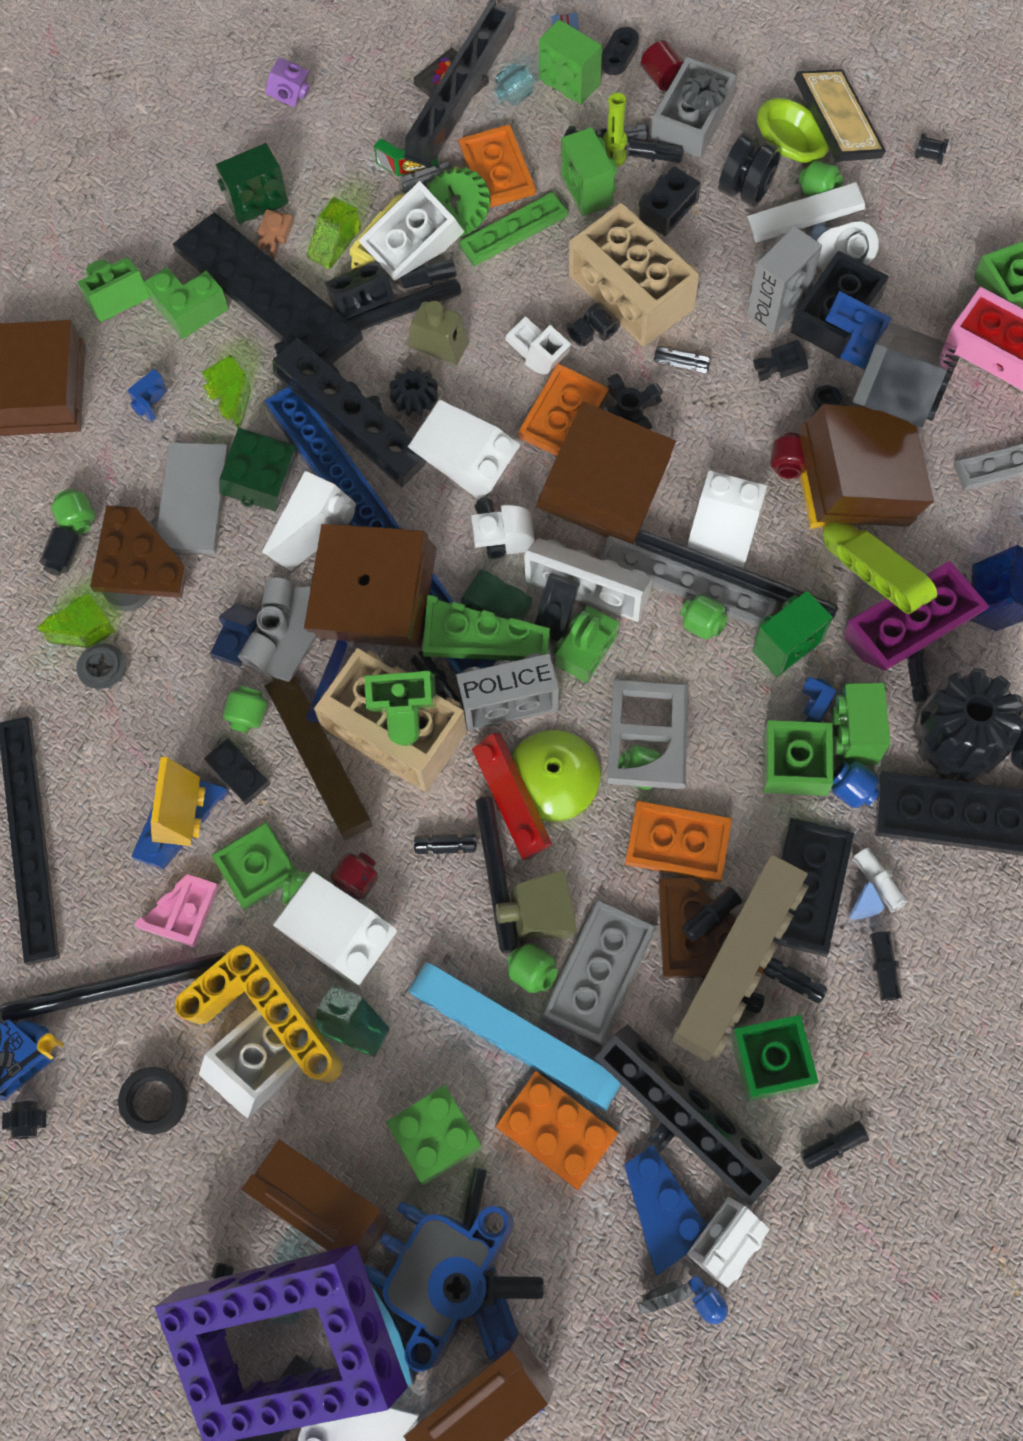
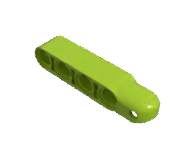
M828 523L825 525L823 539L827 550L906 614H911L922 605H926L937 597L936 587L927 575L868 531H860L852 524Z

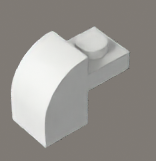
M526 316L505 338V341L526 359L525 365L540 374L549 373L569 353L571 343L551 325L544 331H541Z
M504 505L501 506V512L471 515L475 548L505 544L507 555L526 552L535 542L531 513L523 507Z

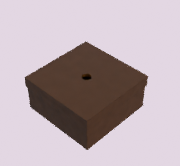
M71 320L0 324V436L81 432L86 345L82 337H79Z
M582 401L545 482L536 507L604 537L612 536L634 544L669 463L676 440Z
M823 404L808 421H805L798 428L817 522L909 527L917 520V516L934 502L917 427L909 421L868 407Z
M321 524L304 629L315 633L323 640L421 648L425 627L427 596L430 595L437 550L436 546L428 539V534L420 530Z
M278 1139L256 1173L249 1177L241 1189L327 1251L356 1244L363 1264L368 1258L367 1254L390 1221L381 1209L280 1139Z
M519 1333L424 1410L403 1437L406 1441H504L549 1404L555 1384L530 1351L531 1347Z

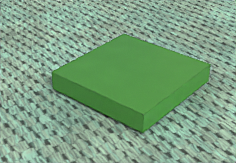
M267 822L211 855L244 910L282 888L285 877L290 878L292 873L297 871Z

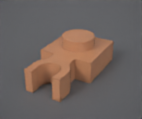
M271 210L265 211L258 229L259 239L261 240L258 242L257 247L262 251L270 248L269 252L272 259H275L277 255V243L286 244L294 224L293 216Z

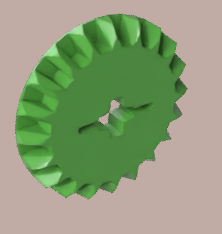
M455 166L451 170L444 169V172L440 175L435 174L434 179L431 182H427V189L463 229L464 233L460 237L468 235L482 224L489 211L490 192L486 182L476 171L473 172L467 167L461 169ZM452 192L459 199L457 201L458 214L456 209L451 204H448L452 202Z

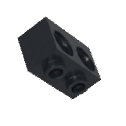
M673 166L667 174H662L659 177L655 187L650 192H645L642 195L638 204L640 207L639 220L666 237L698 202L701 182Z
M377 261L325 282L334 309L346 320L395 299L388 275Z

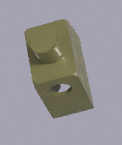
M438 301L422 302L410 325L408 347L457 365L469 344L461 316L458 313L443 308L442 304Z
M565 870L519 883L511 891L512 902L496 904L498 923L516 921L519 937L569 939L577 931Z

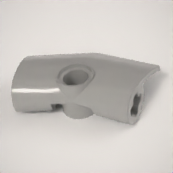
M277 577L265 580L262 608L257 615L258 625L238 654V658L243 663L264 674L287 682L292 679L316 638L315 633L304 629L311 587L293 588L290 581ZM271 622H279L274 628H266Z

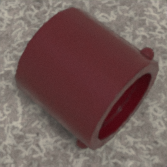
M661 40L652 44L644 52L640 66L660 90L668 91L684 61L667 41Z

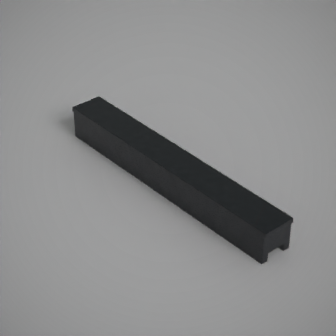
M490 0L405 137L404 159L428 168L431 167L514 30L516 7L510 6L509 10L497 7L496 0Z

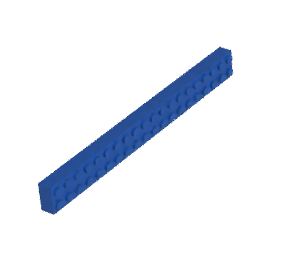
M288 387L265 400L268 411L292 445L296 446L295 449L311 472L335 484L356 503L354 516L348 523L350 526L401 529L317 412ZM433 573L430 595L438 597L440 601L452 604L454 602ZM445 658L455 674H460L467 668L479 667L482 669L491 667L496 663V660Z

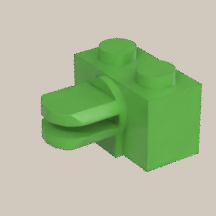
M128 257L114 264L108 263L106 260L92 262L86 268L87 277L77 282L88 308L100 323L150 298L140 271Z
M587 605L581 614L577 613L569 626V629H571L570 633L566 638H560L555 646L554 654H556V667L588 684L618 636L619 622Z
M430 671L364 676L366 709L372 712L386 711L388 737L392 742L401 746L415 743L420 735L419 709L437 707L435 675Z

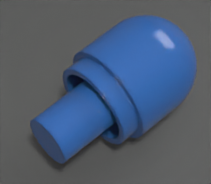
M697 1274L687 1282L690 1283L692 1291L696 1296L692 1299L695 1304L694 1307L707 1323L713 1325L720 1324L728 1315L727 1303L717 1289H714L712 1285L707 1288Z

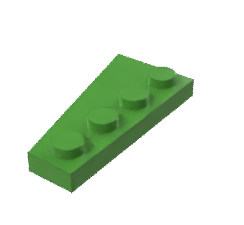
M427 596L423 641L424 657L518 661L533 653L549 654L550 628L514 618L508 620L495 616V613L485 610L480 612L465 608V605L452 602L451 604L438 600V597Z

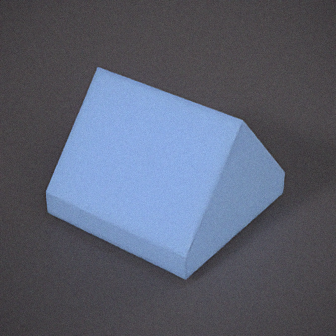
M868 882V884L864 885L849 913L850 919L857 920L878 916L885 908L874 884Z

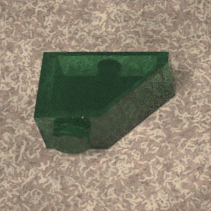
M331 984L317 1008L315 1026L322 1035L375 1057L390 1028L362 996Z

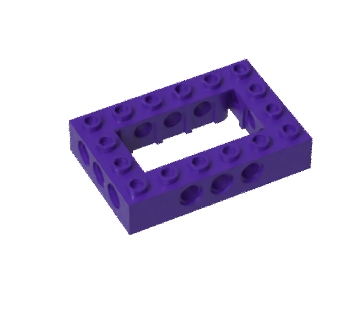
M356 1244L179 1287L155 1306L203 1441H233L387 1411L408 1388ZM316 1307L338 1367L322 1370L321 1367H318L311 1373L293 1377L291 1373L285 1374L279 1380L265 1383L262 1380H257L244 1390L237 1373L239 1370L238 1364L233 1362L225 1340L227 1336L225 1328Z

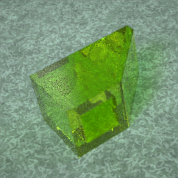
M333 197L317 218L306 254L307 258L331 269L361 230L357 208Z
M229 355L202 371L205 384L202 387L211 401L214 399L218 401L219 405L217 407L226 421L231 419L238 428L243 424L251 388L246 374L232 355Z
M89 593L74 599L68 607L57 614L48 616L42 624L37 626L48 643L89 648L92 645L98 644L116 632Z

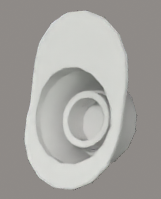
M858 221L831 228L824 232L817 239V242L822 245L817 266L824 272L838 250L866 265L870 264L878 251L879 239L876 231L870 224Z

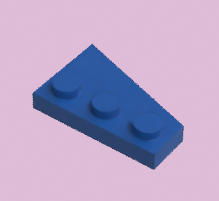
M200 780L199 787L205 788L203 807H196L195 818L201 819V823H203L219 800L222 801L229 792L226 788ZM152 807L131 857L136 861L164 870L183 845L152 842Z
M652 1145L627 1162L624 1168L655 1276H657L688 1253L707 1225Z

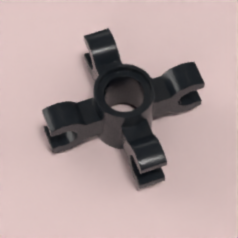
M618 373L608 377L607 380L610 383L607 386L609 393L617 402L616 405L610 408H603V410L647 429H652V425L648 418L643 415L642 409L656 406L662 402L660 395L663 394V390L659 384L654 383L643 392H640L635 388H626ZM624 406H633L634 408H626Z

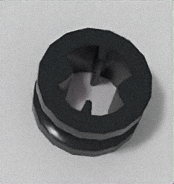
M662 1123L648 1138V1141L650 1143H657V1150L661 1152L676 1135Z

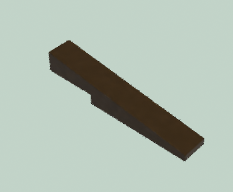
M293 675L289 682L276 679L264 685L343 840L345 841L373 827L366 810L295 676Z

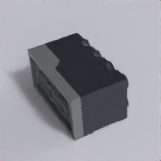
M890 322L875 344L853 402L873 410L883 411L923 428L926 419L933 421L960 358L954 355L957 346Z

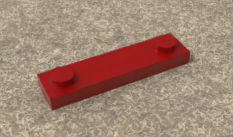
M492 733L472 748V751L522 860H529L551 846L552 842L501 733Z

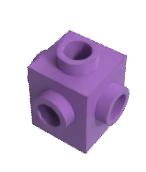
M279 57L269 73L265 94L284 104L295 107L300 98H306L310 84L306 82L309 71L296 63Z

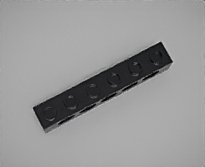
M297 337L273 359V374L401 488L426 465L425 459L407 447L412 438L405 432L403 426L398 421L387 417L375 401H369L362 395L355 383L345 380L332 363H326L320 358L312 345L304 344ZM305 370L313 371L314 374L306 375L302 372ZM332 389L336 391V393L327 394L324 392V390ZM354 408L358 412L352 414L348 413L346 409ZM375 427L380 431L377 433H372L368 431L367 428ZM397 446L402 451L393 452L389 449V447Z
M628 1024L615 1033L594 1058L750 1206L768 1188L781 1171L782 1167Z

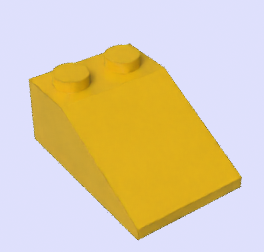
M162 756L160 758L151 817L152 842L191 846L192 837H199L201 819L195 818L197 806L203 807L205 788L199 787V776L170 758Z

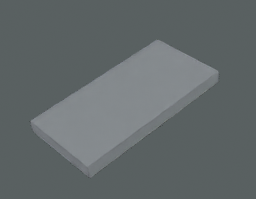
M169 442L156 532L174 553L216 554L223 495L219 494V478L228 457L229 449L227 444Z
M597 899L541 1018L602 1047L657 926Z

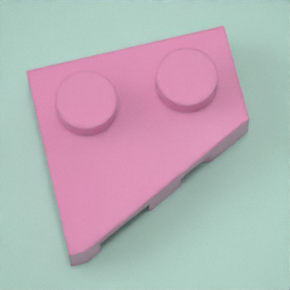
M186 874L175 885V888L170 893L161 897L156 902L158 905L144 918L140 917L134 926L138 929L195 947L219 886L216 883Z

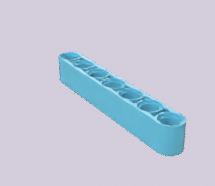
M425 962L408 989L410 994L604 1111H607L622 1085L600 1064L428 962Z

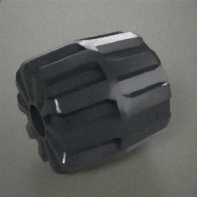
M974 668L966 676H961L958 672L948 676L927 697L915 726L914 737L920 740L918 753L923 762L928 761L936 768V773L945 778L948 775L961 777L962 781L973 780L982 772L989 773L999 765L1012 751L1023 729V720L1020 718L1023 712V702L1020 695L1011 694L1008 690L1011 683L1002 676L994 679L988 677L985 669Z

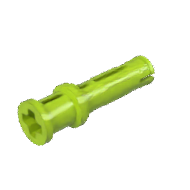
M618 92L611 94L608 98L607 132L603 136L606 154L608 158L613 154L616 167L623 165L626 161L627 154L624 148L628 141L627 135L624 132L626 97Z

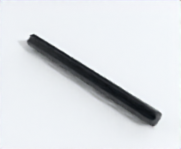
M452 279L372 308L347 320L362 331L417 311L422 302H441L458 296L462 293L458 280ZM281 341L274 345L277 355L287 347L284 342Z
M641 530L636 539L637 546L784 603L793 595L799 597L804 593L645 530ZM813 596L834 619L838 606Z
M219 952L3 1003L0 1006L1 1017L4 1021L8 1019L15 1021L197 978L226 954L225 952Z

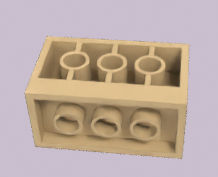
M622 203L618 204L569 241V276L596 302H601L605 307L604 310L613 318H618L620 325L643 347L647 346L695 308L699 274L695 267L689 263L687 264L678 256L677 251L672 246L665 244L658 237L654 229L648 228L639 220L638 215L633 210H629Z
M357 648L314 708L323 731L424 792H427L467 733L463 707L452 698L447 697L445 700L436 694L437 707L419 709L420 735L418 740L408 746H401L392 742L388 737L386 711L372 712L366 709L364 676L406 672L397 666L393 668L383 663L382 658L372 651L365 653Z

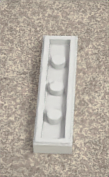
M857 182L755 213L747 216L754 241L757 243L780 236L782 233L786 234L794 226L802 229L864 210L865 202Z

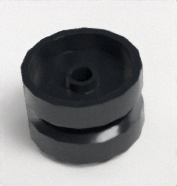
M743 132L734 143L726 159L719 180V192L731 197L736 196L740 192L742 202L753 207L757 206L767 193L775 176L781 158V147L770 142H765L760 146L759 137Z

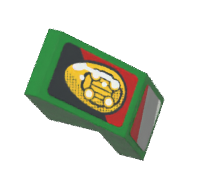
M381 138L374 144L376 164L396 176L412 175L416 171L428 168L404 159L405 148L401 151ZM438 155L431 165H435L436 168L439 167Z

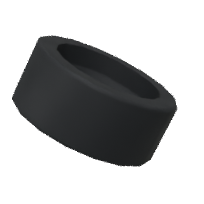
M157 1067L139 1069L130 1075L122 1085L118 1097L119 1113L125 1123L136 1131L151 1135L167 1132L176 1126L184 1115L187 1104L186 1090L179 1078L167 1070ZM154 1080L161 1081L168 1086L172 1093L171 1108L159 1120H143L134 1110V1095L144 1083Z

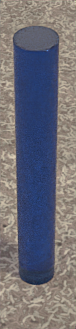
M343 640L336 641L306 716L311 722H318L314 708L335 680L348 647V644Z

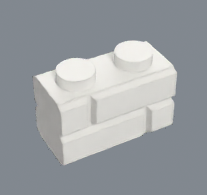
M728 1197L690 1248L687 1255L707 1274L728 1288L733 1281L741 1276L743 1267L751 1255L762 1247L764 1237L770 1229L748 1208Z

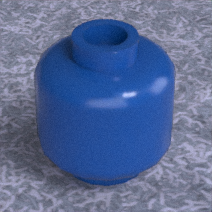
M844 761L833 772V786L831 790L836 797L851 808H858L863 804L869 806L879 795V790L876 789L879 782L878 776L859 761H851L849 763Z

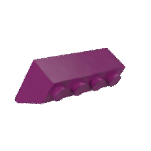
M948 561L926 574L932 580L937 590V597L926 605H922L911 614H906L886 598L849 620L844 639L863 662L886 671L988 609L989 605L953 563Z

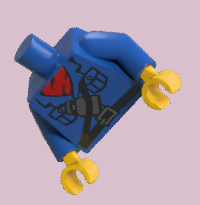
M9 1019L0 1025V1100L5 1101L56 1059L51 1054L55 1046L58 1045L63 1048L64 1043L52 1035L45 1026L26 1020L15 1023Z

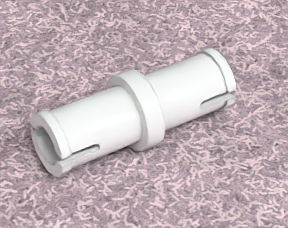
M869 847L860 851L852 858L868 881L874 884L877 893L891 913L897 911L909 901L891 879L892 873L882 867Z

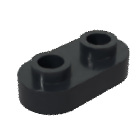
M622 27L613 33L602 52L601 68L605 73L619 75L627 69L639 44V35L634 29Z

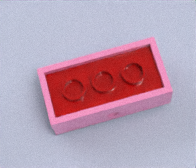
M980 286L952 326L946 343L957 346L956 355L1023 391V309Z

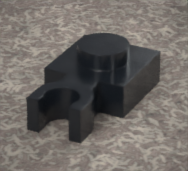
M799 339L771 349L772 357L770 358L762 357L753 360L755 370L761 367L766 368L764 371L758 372L760 382L770 378L776 372L779 373L782 379L809 369Z

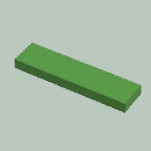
M552 191L460 240L459 248L474 267L568 217V210Z

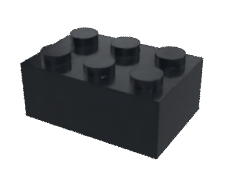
M838 250L796 310L791 333L841 359L840 356L851 333L825 320L836 295L841 291L875 308L883 296L889 276Z

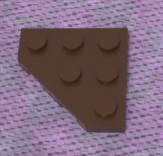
M106 505L90 584L91 589L94 592L182 598L187 574L185 565L136 507Z
M692 878L659 879L662 979L704 978L725 942L736 918L728 913L722 918V923L719 926L714 925L699 939L692 942L684 935L682 926L702 910V904H709L713 899ZM759 966L757 972L763 974V968Z

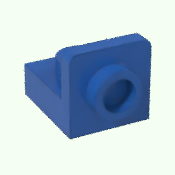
M155 369L127 390L132 400L129 403L131 408L138 416L142 417L145 415L151 422L156 417L150 405L159 401L164 393L167 392L162 376Z
M808 677L805 681L802 693L811 697L803 714L807 715L806 722L821 723L833 702L837 690L833 689L823 679Z

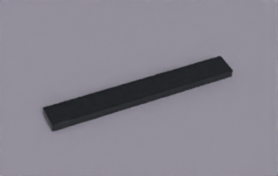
M29 717L0 722V751L23 959L26 965L59 959L60 956L32 720Z

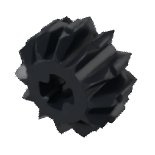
M419 366L415 371H411L406 367L405 374L396 372L395 380L390 381L389 395L391 402L395 404L398 412L406 410V414L409 417L413 412H417L422 416L423 409L431 411L433 408L432 403L438 400L437 381L432 379L430 371L422 373V369Z

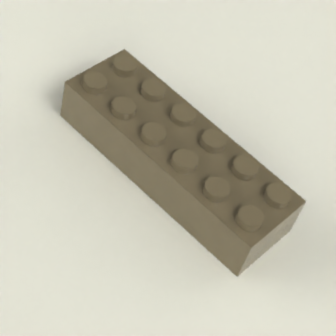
M772 854L770 855L677 1029L672 1043L706 1062L709 1061L712 1055L717 1058L719 1057L731 1036L725 1032L728 1025L734 1028L747 1004L741 1002L743 996L750 998L763 975L757 972L759 966L764 969L766 968L778 944L772 942L774 937L779 940L781 939L794 916L788 912L789 909L796 910L809 887L803 883L808 873Z

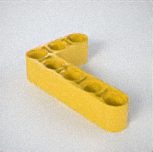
M240 945L231 949L176 998L175 1011L177 1015L200 1025L212 1020L245 991L308 1077L323 1083H331L341 1074L342 1062L339 1056L264 956L247 946ZM250 956L251 963L249 967L242 970L243 961ZM225 978L224 988L217 992L219 981ZM269 981V990L261 996V986ZM199 1000V1008L192 1014V1005ZM285 1006H288V1016L280 1021V1011ZM307 1031L308 1040L305 1045L299 1047L298 1038L303 1032ZM326 1057L328 1062L327 1068L319 1074L317 1071L318 1062Z

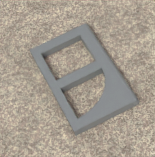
M614 680L607 784L684 789L686 787L688 686ZM622 696L672 699L671 727L621 724ZM620 739L670 743L666 752L654 762L636 768L618 769Z

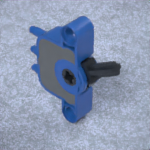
M401 1202L397 1208L398 1212L416 1224V1227L406 1244L386 1233L381 1236L380 1244L398 1256L391 1272L387 1276L369 1265L365 1266L370 1283L383 1290V1298L386 1305L394 1313L416 1326L404 1353L407 1365L412 1370L418 1372L426 1371L439 1364L461 1325L460 1319H465L481 1312L486 1305H496L497 1299H542L545 1290L542 1277L497 1276V1270H487V1268H491L494 1265L514 1226L511 1213L506 1208L500 1206H489L483 1209L470 1229L450 1216L443 1214L427 1215L413 1205ZM495 1212L502 1216L504 1223L498 1233H493L488 1227V1218ZM459 1281L462 1284H467V1291L461 1294L459 1291L453 1290V1284ZM422 1342L431 1349L432 1356L428 1363L421 1362L417 1356L418 1345Z

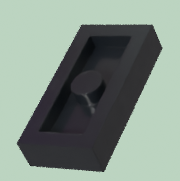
M552 573L547 579L535 625L550 628L549 638L559 641L561 637H565L580 583Z
M229 738L204 758L208 765L245 805L250 803L270 785Z

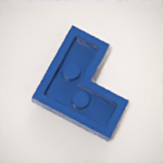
M841 291L836 295L825 318L827 322L851 333L840 357L866 370L875 344L892 319Z

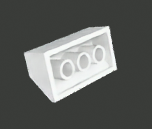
M538 538L526 550L524 555L525 582L545 589L548 576L551 573L580 583L575 600L636 622L639 621L650 595L653 580L644 572L639 570L630 571L620 567L611 560H599L591 557L589 553L583 550L574 551L565 548L555 540L546 541Z

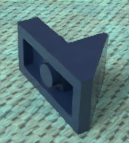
M236 603L220 614L219 620L223 627L210 652L212 658L241 667L242 661L238 658V654L258 625L257 615L260 611Z

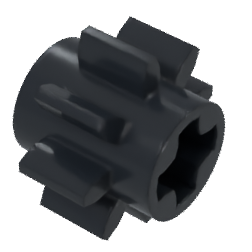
M36 1101L11 1103V1111L2 1113V1130L11 1131V1139L37 1138V1130L39 1128H46L47 1111L38 1110V1102Z

